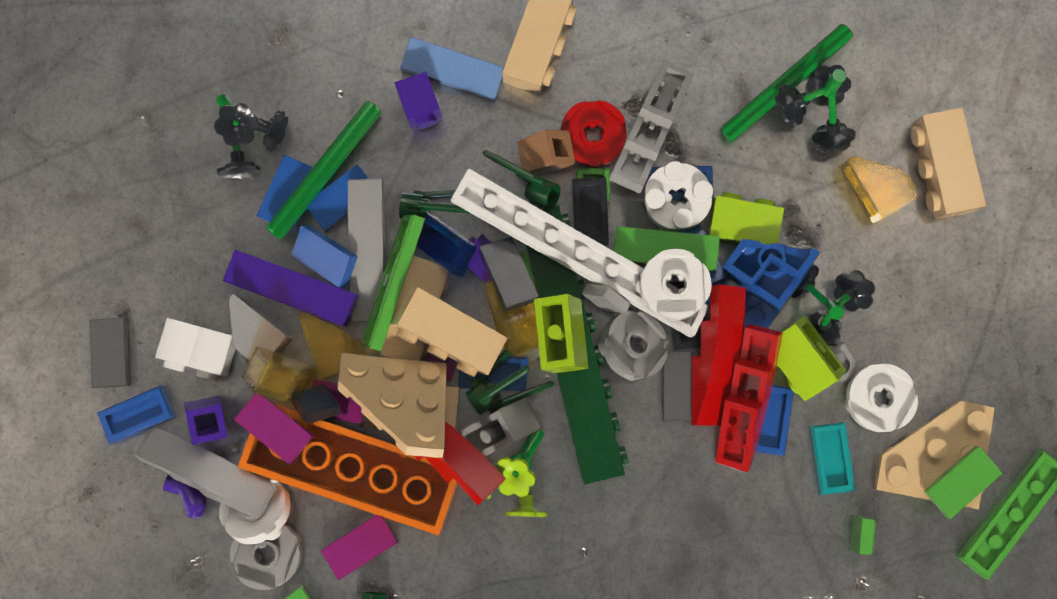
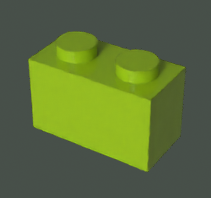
M724 192L721 196L717 195L712 200L706 235L720 236L719 243L731 246H738L742 239L760 241L763 244L779 243L784 208L775 206L774 201L755 199V202L741 200L742 196L729 192Z
M570 294L534 299L541 370L561 373L588 369L581 299Z
M803 315L780 331L783 332L777 367L787 377V383L791 390L798 395L800 394L804 401L839 381L845 373V367L806 315Z

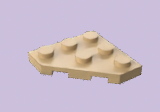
M341 353L337 389L346 398L351 397L362 408L361 413L380 431L384 429L396 440V446L405 455L442 458L445 435L446 363Z
M955 401L945 408V411L932 420L926 421L906 435V438L878 455L873 489L930 500L923 491L974 446H980L988 455L995 407L965 401ZM982 492L965 507L979 510Z

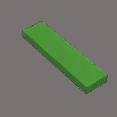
M404 215L402 217L361 341L362 346L382 351L425 218L417 215Z
M1037 449L956 557L982 578L989 580L1057 490V460L1044 449Z

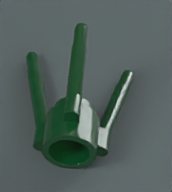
M488 150L482 152L485 157L516 173L518 178L527 182L524 195L526 199H529L530 204L540 210L542 208L551 210L556 206L560 197L559 184L534 175Z
M414 190L413 194L403 192L399 204L400 219L404 215H417L428 219L430 210L454 213L470 212L457 205L431 203L430 199L452 197L456 190ZM426 222L423 224V230L455 242L459 240V237L453 233Z
M506 348L497 357L489 375L481 374L470 382L473 388L465 392L479 415L486 411L492 414L501 407L553 387L554 382L548 381L498 400L502 397L500 394L501 390L530 371L529 366H524L496 385L491 380L485 383L511 354V348Z

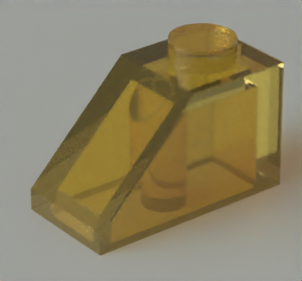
M855 156L847 159L839 166L873 224L918 198L915 193L916 186L913 180L907 174H904L900 168Z
M492 281L483 283L496 331L507 337L503 347L515 356L538 348L534 303L505 312Z
M306 312L298 314L319 379L328 380L339 376L341 353L366 355L360 338L354 339L352 334Z
M256 346L242 378L254 393L283 402H290L292 393L311 387L319 367Z

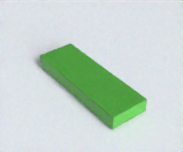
M617 226L614 252L635 264L646 265L652 258L664 250L683 249L694 254V257L699 259L701 264H705L709 272L716 273L720 236Z

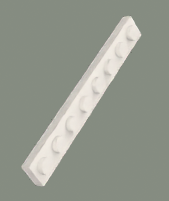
M469 168L450 202L595 284L611 286L633 306L688 337L695 336L709 308L704 303L700 310L682 320H667L652 314L642 300L639 289L640 276L644 268ZM666 282V287L671 289L672 293L678 294L679 288Z

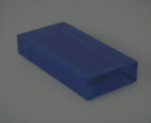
M426 213L416 246L455 276L463 277L478 246L435 215Z

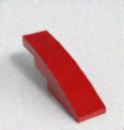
M711 286L710 321L701 322V356H692L691 425L721 426L725 399L730 396L735 363L740 360L745 323L746 287Z
M753 324L745 327L740 360L735 363L730 396L725 399L716 463L749 472L771 394L783 332Z
M445 421L444 452L442 458H425L447 483L454 479L470 498L479 505L506 478L477 448ZM415 456V458H416L418 461H420L423 457H425V456Z

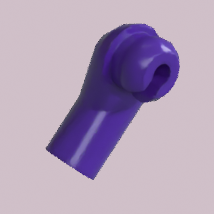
M168 475L165 479L163 490L181 496L185 514L193 519L201 517L207 506L206 497L198 489L177 481Z

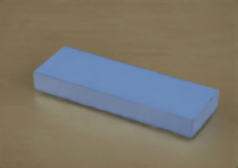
M411 37L400 69L412 75L426 71L431 81L496 101L503 80L502 72L504 67Z

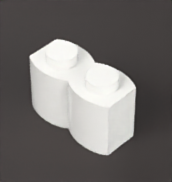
M167 318L155 358L165 360L163 365L165 368L184 372L185 366L197 369L196 376L216 381L218 375L228 376L235 348H233L232 335Z

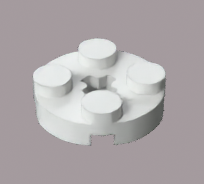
M670 162L666 166L657 169L650 176L645 186L644 204L648 217L657 226L667 231L694 228L703 221L711 208L713 188L708 182L707 177L696 167L686 163ZM681 189L685 192L684 198L687 202L685 204L679 202L675 206L670 202L672 196L669 192L671 190L677 192Z
M683 249L664 250L652 258L642 271L639 281L640 294L647 309L652 314L667 320L686 319L700 310L711 293V276L705 264H701L699 259L695 258L691 252ZM672 275L677 276L679 282H684V288L679 289L678 294L672 293V290L666 287V282L671 280Z
M891 364L868 365L855 373L851 378L846 390L845 407L855 422L863 428L873 432H890L904 427L911 421L917 410L918 396L915 395V389L912 385L914 383L911 377L901 368ZM885 389L887 391L886 398L890 400L889 404H881L878 407L875 404L874 393Z
M254 474L277 488L258 519L221 503L219 519L226 532L232 538L243 544H257L265 540H274L281 535L282 526L287 521L290 513L291 501L289 492L278 481Z

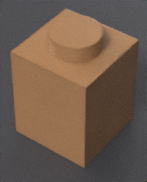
M545 129L517 141L522 168L532 174L547 175L575 164L569 131Z

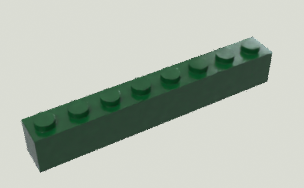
M559 205L551 210L542 209V211L571 227L568 214H561ZM526 245L539 298L570 294L582 301L588 369L556 373L582 482L585 485L625 475L623 467L629 466L624 445L618 447L615 433L621 432L616 412L610 413L607 399L612 398V392L608 378L602 379L599 366L604 365L603 355L599 352L598 345H593L591 332H595L596 327L592 312L585 313L583 299H587L581 294L585 288L584 279L577 280L574 271Z

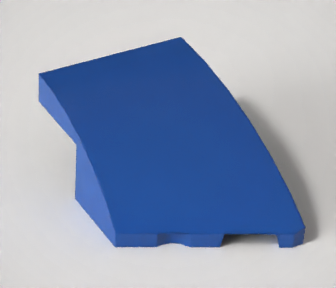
M742 239L723 265L726 281L717 285L746 287L744 331L745 327L749 324L765 328L771 326L819 256L820 251L812 248L806 250L786 247L783 244H763L760 241ZM710 293V296H709V298L707 299V301H706V303H705V304H707L709 307H710V302H711V293Z

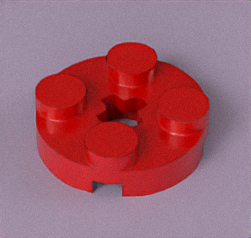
M597 100V102H579L568 110L562 120L561 130L569 131L576 164L588 168H600L612 163L620 156L626 143L627 130L622 113L614 105L602 100ZM587 127L590 129L599 127L601 129L599 136L602 139L599 141L587 140L588 134L585 129Z

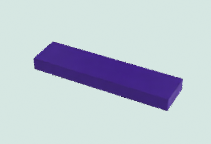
M234 250L222 280L346 328L359 295L238 250Z

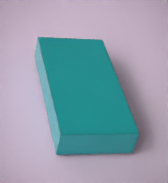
M838 422L809 426L819 495L856 491L846 423Z

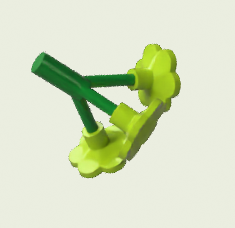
M540 429L528 435L518 453L510 458H501L497 466H495L506 478L499 485L500 492L507 496L513 494L519 496V507L506 511L505 516L547 517L546 512H541L533 507V495H530V487L536 481V475L531 471V458L544 436V432Z

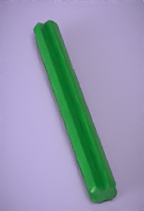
M840 24L728 120L721 127L722 134L729 141H734L776 104L775 96L779 94L780 86L787 84L791 89L795 88L813 73L817 67L821 66L853 37V32L845 24Z
M371 101L364 102L269 222L266 229L270 234L278 239L285 237L380 116L381 110L376 104Z

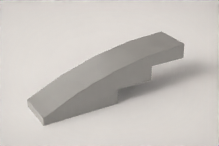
M663 61L612 171L610 181L639 194L641 193L692 80L693 73Z
M383 179L348 180V250L358 256L350 277V292L359 295L351 315L352 321H368L386 268Z
M156 426L135 454L142 462L167 472L173 479L198 489L204 496L256 519L260 517L277 490L275 486L247 470L238 468L237 465L196 444L192 445L191 442Z

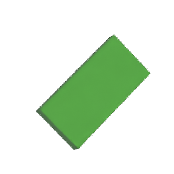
M974 446L923 492L946 518L952 519L1003 473L980 446Z

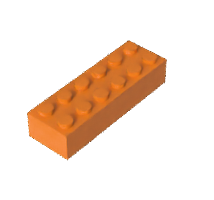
M274 401L272 402L313 434L314 437L294 462L288 464L254 435L249 433L238 468L438 536L441 534L458 483L454 479L447 483L425 457L418 461L413 455H405L396 446L395 442L327 419L306 424L295 408Z

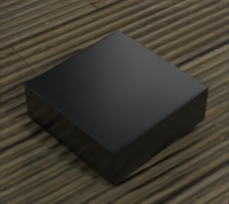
M324 384L292 393L291 403L306 424L339 415L340 405Z

